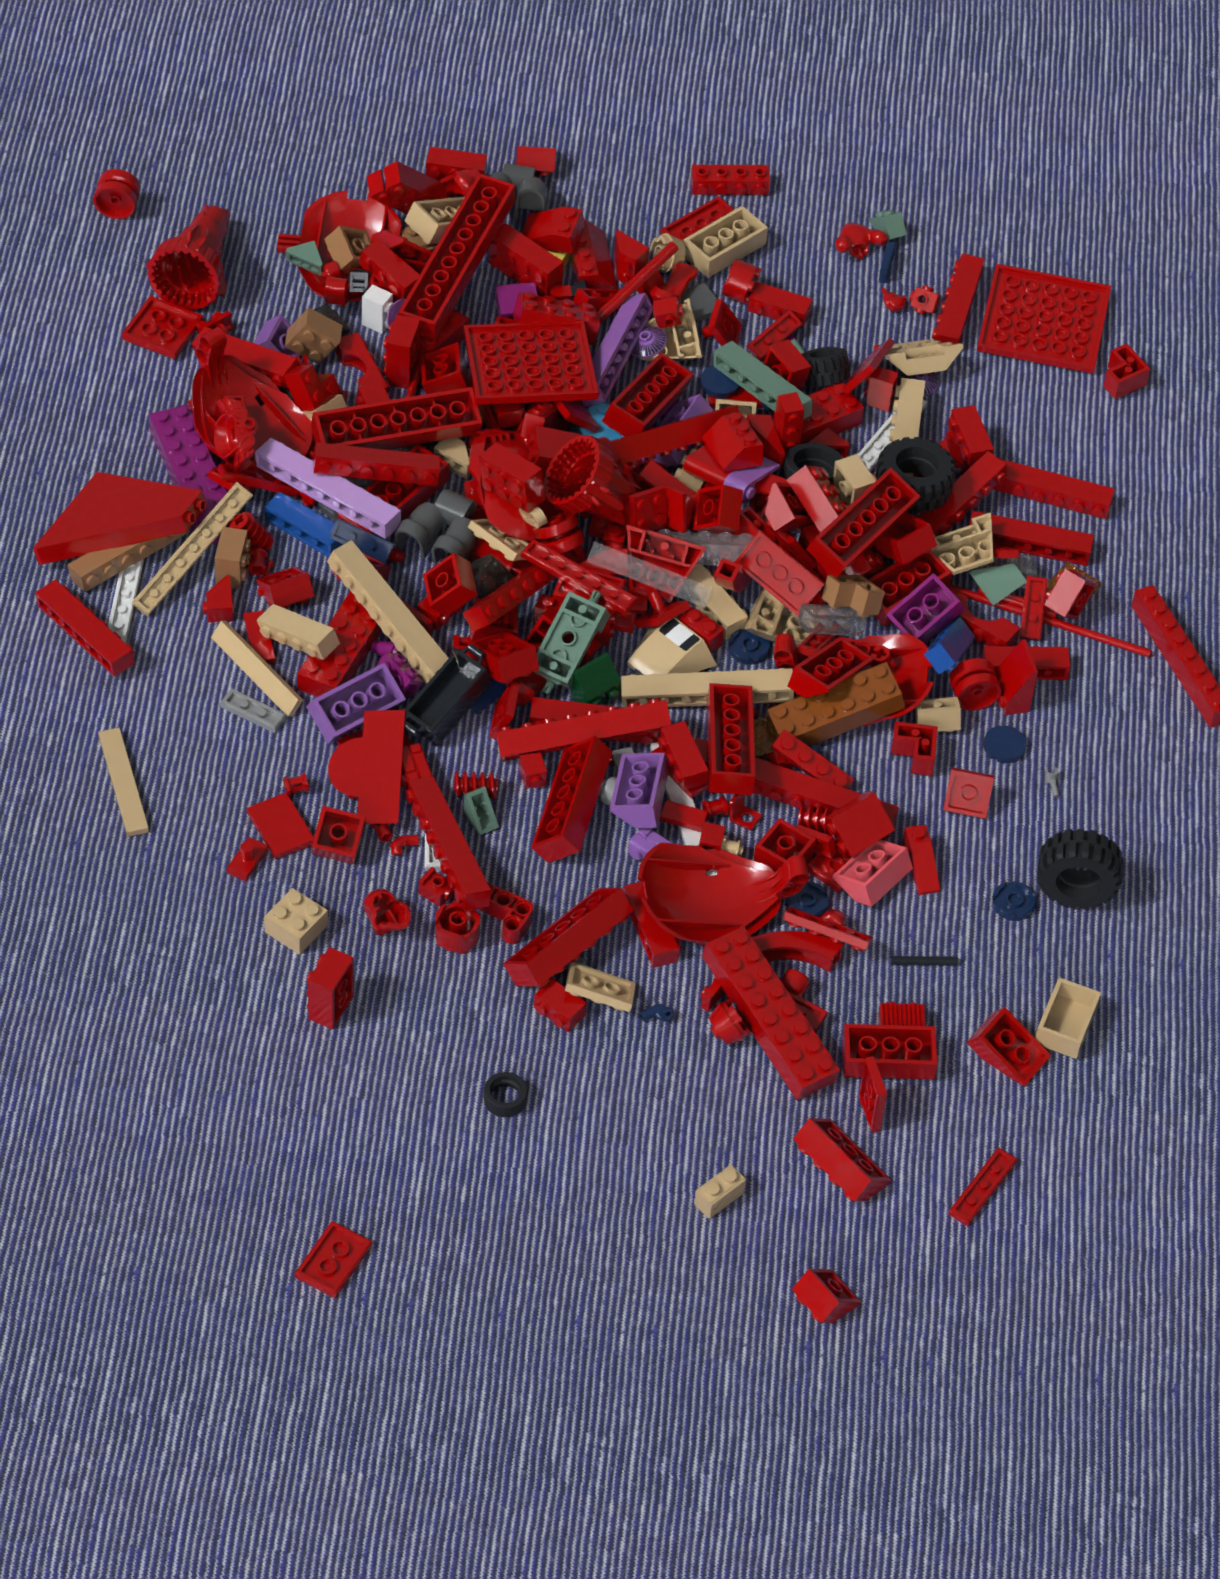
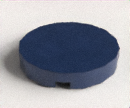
M714 365L705 369L701 375V387L709 396L728 398L729 395H735L740 389V385L715 368Z
M741 629L736 630L731 635L728 643L729 653L732 658L746 665L763 662L768 657L771 647L767 639L747 630L741 631Z
M1010 726L991 728L986 733L983 742L986 754L991 759L992 757L997 759V762L1000 763L1018 761L1025 753L1027 746L1024 735L1016 728Z
M808 881L800 892L785 898L786 909L793 907L820 917L828 909V894L821 885Z
M1015 881L1008 884L1005 882L995 889L992 897V906L995 912L1002 918L1010 921H1021L1033 914L1036 907V898L1033 890L1026 884Z

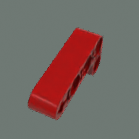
M487 882L491 889L490 906L478 908V910L503 921L502 939L506 943L516 944L520 942L532 924L533 904L518 895Z

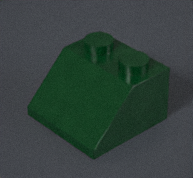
M607 652L573 672L571 699L574 702L604 705L619 697L621 680Z

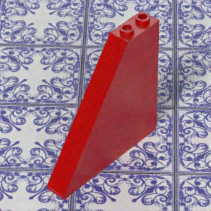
M96 472L36 543L33 550L38 564L43 565L83 556L90 552L123 547L185 533L206 509L207 503L203 491L199 489Z

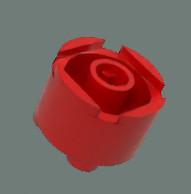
M735 259L728 273V279L725 281L722 295L748 305L750 292L753 291L758 282L756 279L759 278L762 268Z
M456 900L448 905L445 903L437 910L435 916L436 943L438 946L451 952L468 953L479 940L480 915L476 909L464 911L461 904L457 903Z

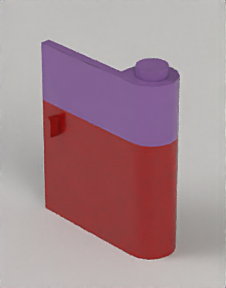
M706 445L688 455L683 465L685 472L713 486L727 485L743 490L742 499L745 502L754 497L756 493L755 484L780 468V464L763 457V465L723 472Z

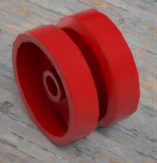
M106 170L98 180L93 196V204L101 214L109 218H127L133 214L136 208L137 199L141 191L140 183L134 175L125 170Z
M557 513L547 517V524L540 528L533 526L535 537L542 540L540 543L559 554L572 550L585 541L582 529L576 528L579 524L576 514Z
M982 658L969 659L958 664L950 672L949 682L954 691V697H958L960 708L963 710L975 711L984 709L995 703L1001 696L1002 690L992 662Z

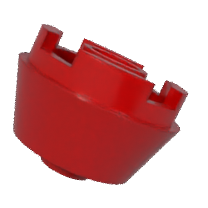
M729 999L723 1003L719 1002L708 1017L713 1025L710 1027L711 1031L717 1039L721 1037L726 1045L745 1040L744 1037L752 1033Z

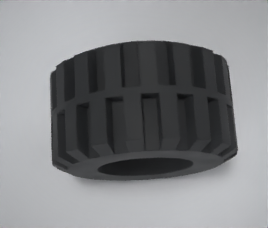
M823 347L809 350L802 354L812 366L805 382L807 386H831L845 381L850 376L848 354L845 349Z

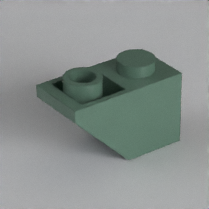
M885 210L875 213L876 217L869 218L873 228L885 232L888 240L907 235L901 212L894 213V210Z

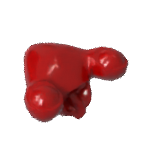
M846 223L840 231V236L835 241V246L839 253L849 251L851 256L861 260L868 254L870 243L876 246H884L888 241V236L881 230H871L857 223Z

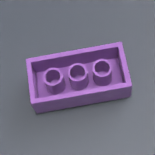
M382 663L313 699L306 708L329 744L363 726L364 711L394 710L406 698L386 664Z

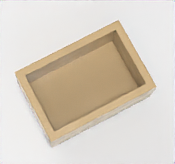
M1058 978L1037 1028L1035 1039L1044 1048L1077 1059L1098 1008L1102 992Z

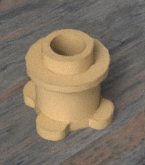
M724 835L721 849L741 857L744 846L740 845V840L738 842L726 839L727 835Z

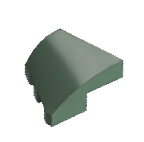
M1014 563L968 571L992 605H995L1026 583V579Z

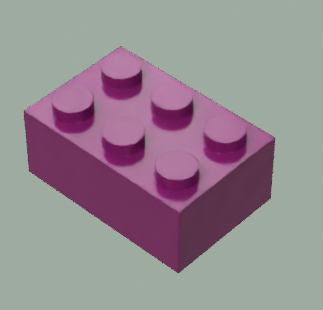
M933 573L886 615L900 633L913 635L927 644L965 611V608L958 598Z

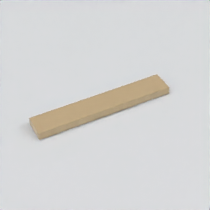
M220 621L211 638L288 717H293L303 699L227 621Z
M120 728L99 731L100 744L126 835L130 837L149 833Z

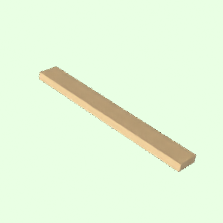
M236 482L131 604L148 617L221 534L222 527H227L252 498L253 494Z

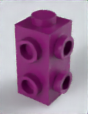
M385 653L380 658L378 665L385 663L404 697L413 698L424 682L418 676V671L406 663V658L399 653Z

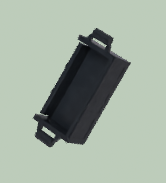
M470 644L461 651L455 647L452 650L454 656H450L406 709H401L405 710L404 730L414 737L419 733L438 747L488 689L492 681L487 669L481 665L486 653L473 644ZM466 652H470L479 660L475 661L474 659L466 655Z

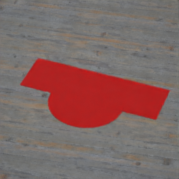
M405 710L364 711L363 737L344 742L333 752L330 758L328 775L331 783L341 793L358 797L357 814L366 816V824L398 823Z

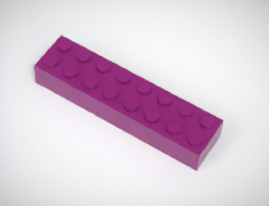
M186 404L150 413L149 427L173 485L203 491L207 507L191 526L194 531L227 494V491L223 486L207 477L209 471L216 468L207 446L195 430L193 414L189 405ZM220 535L212 544L219 543Z

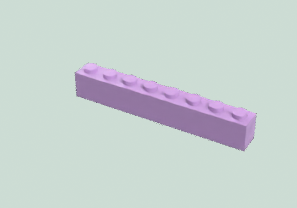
M270 438L255 451L256 466L384 539H387L401 523V510L396 506L388 504L380 497L374 496L362 487L349 482L346 478L314 474L313 460L306 458L298 451L290 449L282 442Z

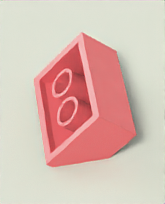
M880 839L853 856L833 875V879L855 902L872 907L913 867L906 847Z

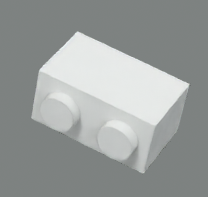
M372 284L362 296V325L383 334L388 328L387 314L394 304L393 293Z

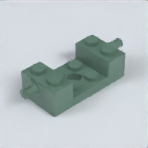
M593 590L589 600L570 591L567 593L536 653L539 670L534 671V673L547 680L541 691L544 694L550 696L554 685H562L572 690L573 672L579 669V665L596 632L602 633L611 616L605 607L597 604L602 595L600 592ZM571 633L574 635V640L571 643L563 642L566 634Z

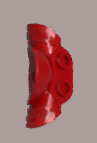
M233 398L220 399L216 402L218 410L222 414L217 420L214 429L216 453L223 459L234 456V472L245 471L252 464L250 459L257 450L254 435L259 428L258 422L251 417H247L248 411L242 406L241 401Z

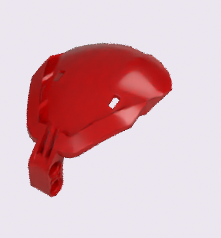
M348 190L331 193L321 197L305 210L299 245L315 241L320 258L323 260L322 264L324 265L333 261L324 239L338 226L366 230L370 240L372 234L381 230H389L392 234L400 236L402 223L396 212L390 206L371 198L369 193L367 201L348 199ZM297 266L311 291L325 298L326 304L346 306L348 301L362 300V296L365 294V292H350V274L342 273V278L327 276L324 279L323 276L321 277Z
M216 327L200 336L196 355L201 368L196 372L192 383V410L195 430L208 449L217 455L214 446V429L217 420L222 414L218 410L216 402L223 399L224 395H244L248 417L255 419L259 425L258 431L254 435L257 450L266 441L273 438L305 456L310 448L313 435L309 418L287 394L279 390L270 378L254 370L232 355H224L227 338L221 328ZM258 395L264 403L263 406H260L255 398ZM233 457L223 459L228 465L233 466ZM257 466L254 469H247L264 474H269L264 470L258 468Z
M497 428L475 431L467 445L469 455L468 470L476 481L475 489L489 523L508 536L524 541L536 540L533 526L523 519L519 509L483 487L479 455L496 442L529 461V446L526 444L527 438L520 437L521 432L503 431ZM542 472V473H543V482H544V478H545V476H546V472ZM545 497V501L537 506L543 511L546 518L564 512L552 508L547 497Z
M782 633L775 637L774 660L777 669L792 668L794 670L796 665L808 658V656L797 652L798 648L795 640L789 634ZM908 633L867 636L860 639L859 641L885 646L890 650L892 660L888 666L902 693L905 708L862 726H869L884 720L898 718L916 708L929 694L934 684V681L928 682V669L933 666L924 656L928 649L926 644ZM868 665V666H866L865 668H863L862 670H860L858 673H860V672H862V671H865V670H867V669H870V668H872V667H875V666Z
M659 843L644 856L639 866L637 879L642 881L644 886L645 898H641L648 913L660 927L677 939L705 946L706 943L742 926L746 928L750 936L756 933L777 914L782 899L800 892L809 880L806 859L801 855L788 858L774 872L766 864L740 857L723 849L717 851L716 848L704 849L694 845ZM717 870V875L706 876V871Z

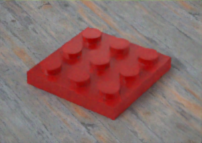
M150 295L121 333L122 340L176 359L196 332V324L203 320V315Z

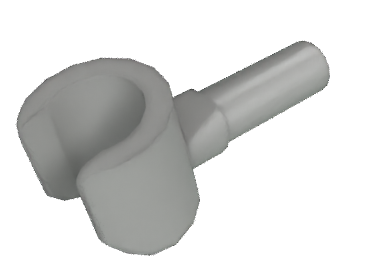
M1054 767V773H1049L1046 768L1044 779L1047 783H1050L1054 797H1058L1059 793L1056 785L1058 769Z

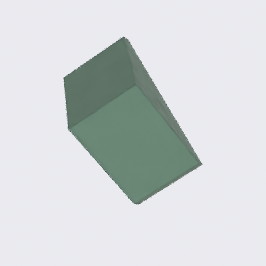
M315 241L287 248L286 259L288 262L322 277L323 264Z
M485 786L464 794V814L478 835L499 828Z

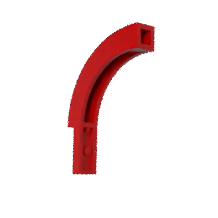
M765 505L760 517L767 523L766 520L768 518L765 514L767 505ZM724 558L721 559L713 575L716 585L737 593L742 592L753 580L742 570L740 564Z
M776 931L752 938L768 962L774 960H796L816 965L830 972L842 957L843 944L833 942L828 937L814 935L810 932ZM715 977L713 983L710 986H706L700 996L702 998L701 1008L707 1012L712 1009L725 993Z

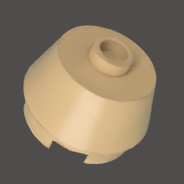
M667 233L654 238L650 246L653 258L671 241L679 248L658 269L663 273L673 270L677 263H684L686 254L683 241Z

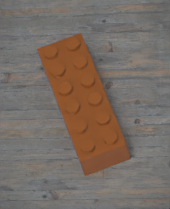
M887 662L853 675L828 693L806 698L800 696L767 709L777 737L785 729L800 741H805L807 746H812L905 708L897 682Z

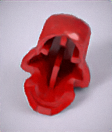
M376 889L364 898L363 908L376 935L382 936L409 926L411 920L410 908L405 903L398 901L389 890Z

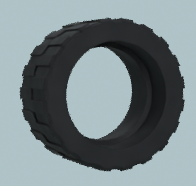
M798 444L790 448L785 454L782 478L788 479L805 465L823 467L828 472V479L833 484L835 461L843 459L838 451L824 444Z

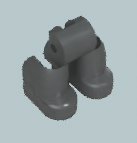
M505 163L503 172H495L489 175L490 177L515 184V194L517 196L514 220H518L521 208L541 212L547 210V186L540 178L536 177V167Z
M444 489L438 496L435 504L425 502L419 505L410 514L408 519L403 520L399 524L394 534L397 549L401 551L411 536L419 543L421 558L423 559L427 557L431 550L433 563L437 564L446 551L450 554L456 553L471 563V553L478 542V537L474 535V532L468 526L471 521L470 518L477 508V502L449 489ZM445 524L450 525L446 533L437 538L439 530Z

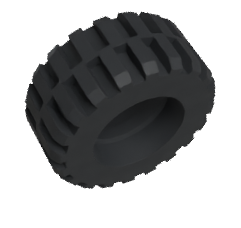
M904 437L902 440L897 439L891 444L889 443L880 452L875 474L876 479H879L891 467L920 495V498L908 511L909 513L910 511H915L916 513L930 512L948 501L953 489L956 466L953 457L950 456L946 449H942L940 444L937 442L934 444L929 439L922 440L920 437H914V439ZM905 473H918L925 477H913Z
M1078 828L1076 831L1068 829L1064 833L1058 832L1045 841V844L1040 849L1037 871L1038 885L1043 893L1048 895L1049 899L1053 902L1055 900L1058 901L1059 905H1068L1074 909L1076 907H1082V909H1089L1090 906H1094V908L1099 907L1102 903L1106 904L1114 898L1121 888L1123 872L1122 852L1112 839L1108 840L1106 835L1097 834L1094 830L1084 831V829ZM1080 867V868H1086V869H1089V870H1075V869H1072V868Z

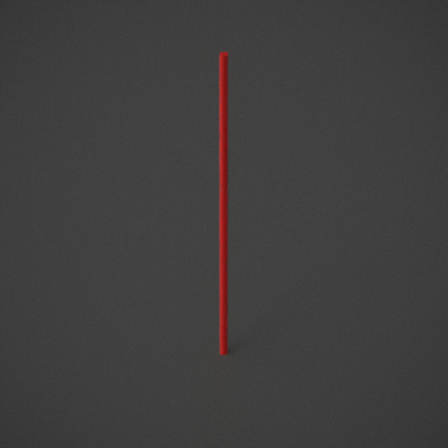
M883 563L886 569L892 566V564ZM950 584L951 588L967 596L969 599L1022 616L1023 607L1001 600L992 605L985 595ZM1043 615V623L1148 658L1150 656L1151 649Z

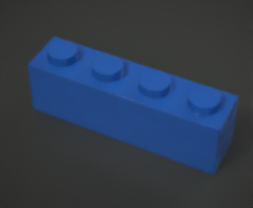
M279 492L264 506L265 521L330 557L333 550L344 545L329 538L335 524L334 522L312 511L308 506L298 503L290 496Z
M959 617L939 633L924 653V656L938 674L944 671L949 673L957 667V663L962 660V656L972 646L971 642L975 635L962 618Z

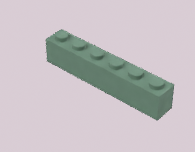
M731 341L714 350V367L776 412L777 395L797 392L805 409L804 419L812 415V399L808 395H805L782 376L745 351L741 346Z

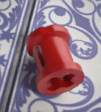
M254 548L249 552L251 553V561L248 565V572L252 575L261 576L266 573L265 560L268 558V553L262 548Z
M305 773L292 778L283 777L285 792L288 796H291V793L300 791L309 792Z
M724 796L709 802L707 800L702 801V810L708 811L706 820L711 819L712 816L729 814L728 803Z

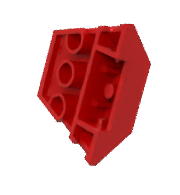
M626 525L630 591L647 596L646 593L659 589L663 601L670 603L707 547L656 531Z

